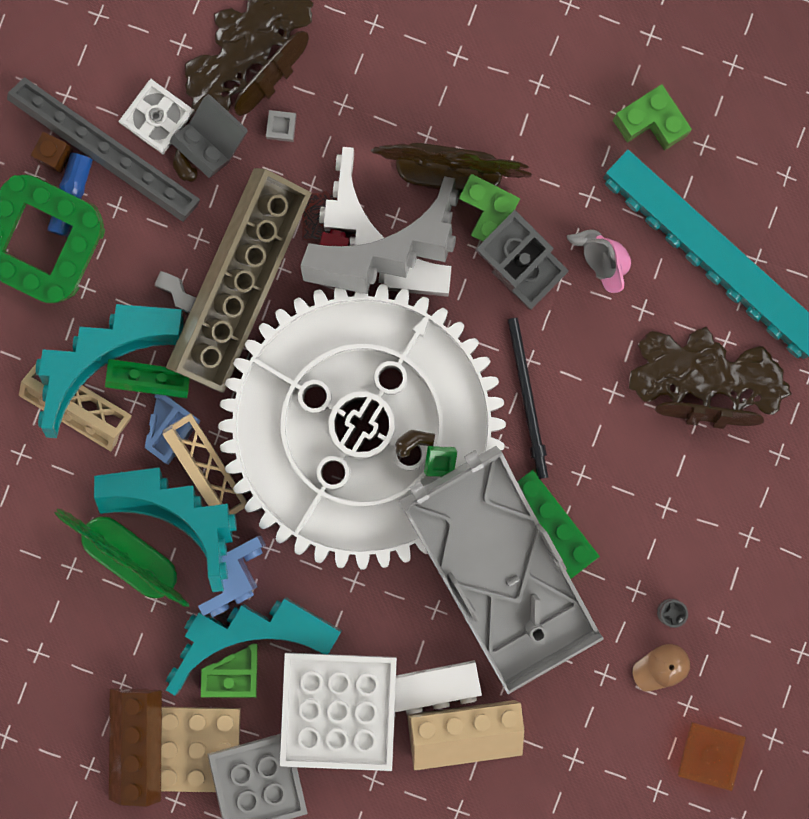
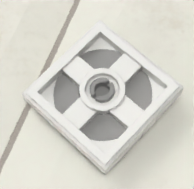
M150 78L118 122L163 155L171 145L169 141L172 136L184 128L195 111Z

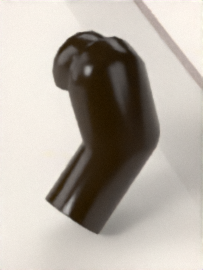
M177 149L173 159V168L178 177L183 181H195L198 175L197 169L192 168L188 158Z
M409 430L397 439L395 444L396 454L400 457H407L410 455V450L417 445L433 446L435 434Z

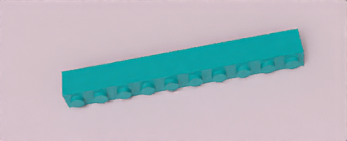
M627 150L604 175L603 179L606 180L605 185L615 194L619 192L626 198L625 203L634 212L640 211L647 217L645 221L654 230L660 229L666 235V241L674 248L680 247L687 254L685 257L692 265L696 267L700 265L707 272L705 275L715 285L720 283L727 290L726 295L735 303L741 302L747 308L746 313L757 322L759 320L767 326L766 331L773 338L783 340L788 345L786 349L794 357H801L803 359L809 357V312L630 150Z

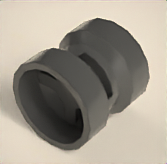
M666 599L659 604L657 616L663 624L677 628L682 626L688 619V610L682 602L675 599Z

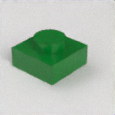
M428 446L424 468L425 475L442 477L455 470L458 452L456 448Z

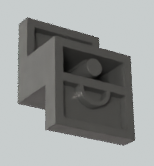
M516 210L475 250L494 268L492 273L529 310L569 272L550 253L554 248Z

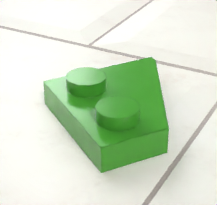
M251 644L249 647L201 670V697L257 698L258 644Z

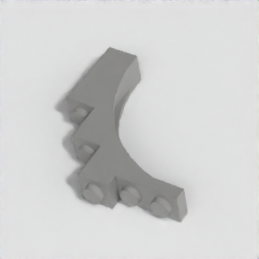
M444 176L438 198L431 207L412 224L393 235L371 243L354 246H323L309 243L301 263L303 281L367 294L370 284H374L376 281L377 272L406 278L409 268H414L417 256L445 262L448 252H453L456 242V236H452V212H450L452 206H456L459 199V190H455V178Z

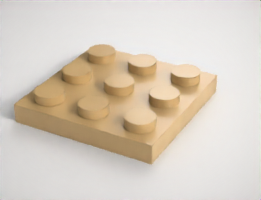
M162 707L161 791L216 792L207 754L240 745L241 708Z

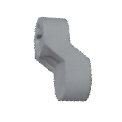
M160 271L154 286L171 293L175 307L190 313L196 297L185 293L181 279Z

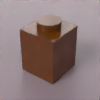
M42 132L30 156L38 163L61 174L73 149L67 143Z

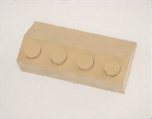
M516 700L407 714L414 770L522 756L524 724L521 703Z

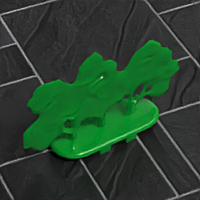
M57 509L58 512H54L63 523L82 535L81 542L83 548L92 558L138 592L149 598L166 596L168 599L178 602L184 607H189L188 601L174 589L177 582V572L173 563L150 544L136 536L131 530L110 517H97L85 525L81 520L63 509Z

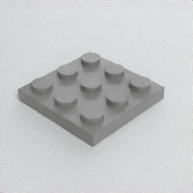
M281 734L207 754L222 819H292L308 814L297 767L280 766Z

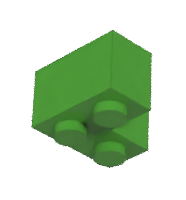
M662 84L616 113L613 122L627 143L650 129L664 151L687 137L692 130Z
M470 174L459 196V200L482 211L471 236L484 241L515 210L520 200L519 197L473 174Z

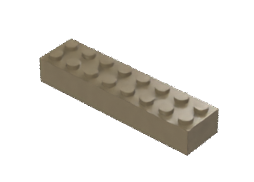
M253 169L167 363V369L224 393L226 389L225 381L231 377L235 368L233 362L241 355L245 342L249 337L312 194L310 191L267 169Z

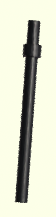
M518 318L508 319V325L532 446L529 448L531 459L534 458L538 478H548L545 461L547 452L545 445H542Z

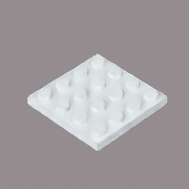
M285 653L280 766L392 771L397 657Z

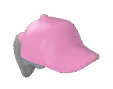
M585 230L577 234L567 235L568 241L574 246H584L586 262L595 271L596 277L601 279L604 288L608 292L618 293L624 289L623 276L630 270L631 258L622 244L604 238L596 230Z

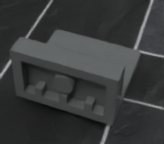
M208 94L203 98L190 123L175 133L169 142L210 178L230 162L248 130Z

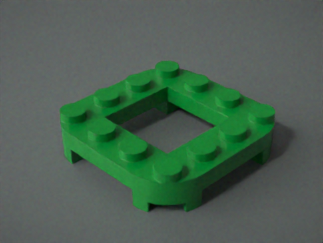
M14 175L10 177L0 189V281L45 303L63 302L74 296L80 289L78 285L100 238L103 239L105 234L103 219L98 208L94 204L78 198L39 177L31 175ZM26 204L73 226L51 274L5 251Z

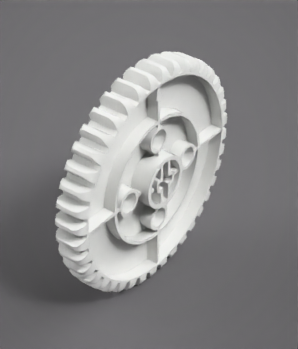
M386 284L379 285L375 297L368 296V292L367 294L355 292L353 297H348L345 289L335 288L334 299L329 301L321 289L315 290L314 306L308 307L305 301L298 297L294 300L296 315L291 317L284 310L278 309L275 314L280 326L274 329L270 325L262 323L259 326V330L265 338L262 344L253 340L245 342V347L253 355L251 360L236 358L233 362L234 366L243 373L241 379L228 378L225 381V385L237 394L235 399H224L220 402L221 408L233 413V419L221 421L218 424V428L233 434L232 440H228L220 445V451L236 454L237 459L230 462L225 467V471L229 474L242 473L243 479L237 482L233 490L236 494L252 493L253 497L245 505V510L247 512H255L263 508L265 514L260 520L259 527L267 529L278 523L280 528L276 535V541L279 544L290 539L292 535L296 536L295 553L298 555L303 554L312 544L316 546L315 561L317 563L323 562L329 552L333 551L335 552V561L338 568H343L346 565L350 554L356 555V561L361 570L366 569L370 554H376L381 567L386 568L390 561V551L394 550L397 551L403 562H409V546L414 543L424 554L428 553L399 501L412 494L411 486L421 481L424 487L440 477L426 476L424 473L428 446L417 445L421 450L420 461L413 466H406L397 457L395 451L396 441L409 430L435 434L433 446L455 447L458 451L455 469L465 464L464 456L475 450L478 456L494 446L503 450L504 443L498 439L491 438V432L502 430L506 427V422L502 419L491 417V412L501 408L504 405V400L498 397H488L487 392L497 386L499 380L497 377L491 376L482 378L480 373L488 367L490 359L488 357L476 359L471 357L479 341L473 338L461 343L459 338L463 332L464 324L457 322L446 328L444 323L448 311L445 308L437 310L432 316L428 315L429 299L427 297L419 299L413 307L408 305L409 291L407 289H401L395 300L389 299ZM388 368L397 369L403 377L401 385L394 390L385 389L379 382L380 374ZM317 386L323 388L327 393L325 403L319 408L306 406L304 396L307 390ZM366 400L359 412L353 410L347 415L343 411L347 405L355 401ZM372 402L378 404V408L368 422L369 426L373 427V431L370 434L363 431L353 449L346 448V445L357 429L352 424V421L355 418L362 421ZM383 410L389 419L387 436L381 433L378 434L379 425L376 423ZM339 415L346 419L345 426L348 428L341 442L336 428ZM377 436L378 439L383 441L379 447L371 451L358 452L366 439L372 441ZM331 461H338L345 468L344 479L336 485L328 484L323 478V468Z

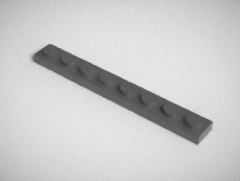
M25 77L8 92V101L182 222L199 205L200 199Z

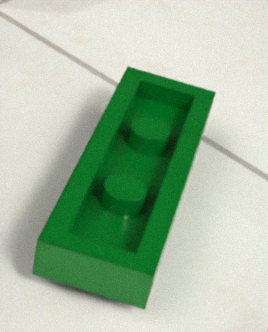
M108 359L105 387L187 398L189 378L163 366Z

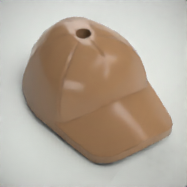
M666 644L659 646L634 664L632 670L634 681L643 691H653L674 686L687 677L690 671V660L687 653L678 645Z

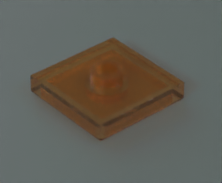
M691 722L677 775L732 791L746 737Z

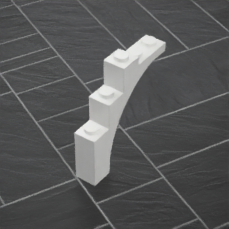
M343 147L342 155L337 154L336 171H340L339 181H334L333 197H336L337 201L326 200V207L320 208L319 223H324L325 231L334 229L356 234V237H350L349 246L383 239L384 237L365 215L353 187L354 148ZM416 258L414 268H409L406 278L379 273V283L386 284L388 291L400 292L401 289H407L409 293L448 297L451 266L433 264Z

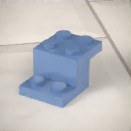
M262 536L255 537L227 552V555L222 556V562L227 564L228 579L223 580L224 591H222V594L198 606L203 616L210 613L214 617L229 609V602L235 600L236 604H239L254 596L252 590L257 588V585L243 558L247 562L263 554L261 548L265 547L266 543Z

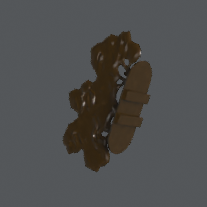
M248 0L246 12L241 13L230 8L214 13L215 24L218 26V30L215 33V42L222 47L220 54L212 56L200 55L185 63V76L187 78L185 84L186 94L193 99L192 108L195 112L203 98L208 94L229 111L231 96L240 92L234 106L235 113L239 116L253 110L265 96L270 99L276 92L274 89L275 84L282 77L287 79L294 72L291 66L299 59L308 44V33L298 31L290 36V32L295 28L306 27L312 22V12L310 9L314 6V3L311 0ZM278 29L284 30L283 37L278 33ZM274 44L280 45L281 47L267 61V57L270 54L271 47ZM254 63L261 64L263 67L247 83L245 79L247 69ZM238 72L242 74L241 80L237 78ZM226 81H236L240 86L238 87L235 84L234 89L224 88L223 84ZM222 92H228L229 95L226 96V97H223V96L221 95V93H222Z
M402 143L371 149V152L381 155L385 159L396 160V169L400 177L406 182L432 189L441 188L444 176L455 178V190H459V193L462 192L470 174L497 187L501 182L502 176L512 178H529L532 176L531 172L521 170L529 168L528 165L522 162L496 159L493 155L481 151L427 143H411L409 145Z
M707 327L691 333L687 345L684 347L675 342L671 335L655 331L649 332L638 343L641 354L648 360V363L632 370L629 378V389L635 390L644 402H650L660 395H668L673 400V402H664L655 407L657 413L664 416L686 419V424L697 425L700 421L713 422V428L724 429L727 424L737 426L760 425L764 423V418L755 412L744 411L745 407L755 404L763 413L774 415L780 410L781 400L792 394L790 385L783 381L784 370L777 362L772 360L771 354L763 346L746 350L736 361L729 362L725 359L726 349L720 343L713 341V335ZM671 384L675 385V393L670 390ZM746 389L753 390L748 400L743 398V402L739 401L743 391ZM732 390L737 393L736 398L732 397ZM686 393H691L695 397L702 399L703 405L682 403L681 401ZM714 394L727 395L734 403L733 409L710 406L711 397ZM759 395L761 399L760 401H754V398Z

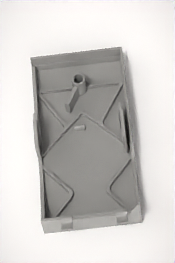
M494 446L479 456L476 450L464 456L465 464L424 487L421 481L411 486L412 494L401 499L399 503L507 694H510L602 641L604 638L597 629L567 574V568L547 531L539 524L502 451L497 446Z

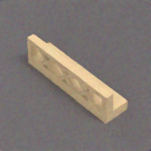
M35 364L21 381L19 396L44 411L45 402H43L42 398L44 385L34 379L36 376ZM82 385L71 399L61 422L107 450L112 451L117 444L120 433L129 423L132 415ZM92 401L97 405L98 410L87 411L82 408L81 402ZM115 415L122 420L115 428L105 421L104 416Z
M191 413L163 430L164 438L208 506L223 504L224 492L236 494L233 490L236 485L234 479L229 473H226L225 465ZM190 422L195 430L193 441L181 439L176 429ZM197 435L203 443L196 442ZM185 444L192 445L191 451L188 450ZM195 446L207 448L210 453L207 464L195 461L193 457ZM212 458L214 459L217 466L211 465ZM200 467L206 468L205 475ZM210 469L222 472L224 475L222 486L210 484L207 479ZM227 481L230 484L231 488L225 487ZM215 490L221 491L220 497L217 495ZM236 494L241 503L229 509L230 515L236 514L245 508L248 501L243 494Z

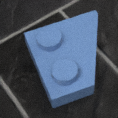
M155 394L156 403L154 413L151 414L150 432L147 434L145 448L169 465L175 457V453L164 438L163 430L190 414V412L170 397ZM193 415V417L199 424L200 420ZM187 422L176 429L181 439L187 440L194 431V428L190 422Z

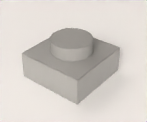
M269 110L266 138L294 142L296 113Z

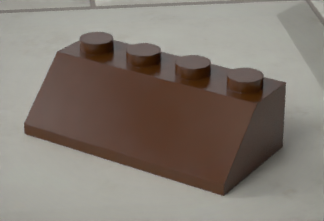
M111 688L109 715V800L123 806L141 807L161 802L162 690Z

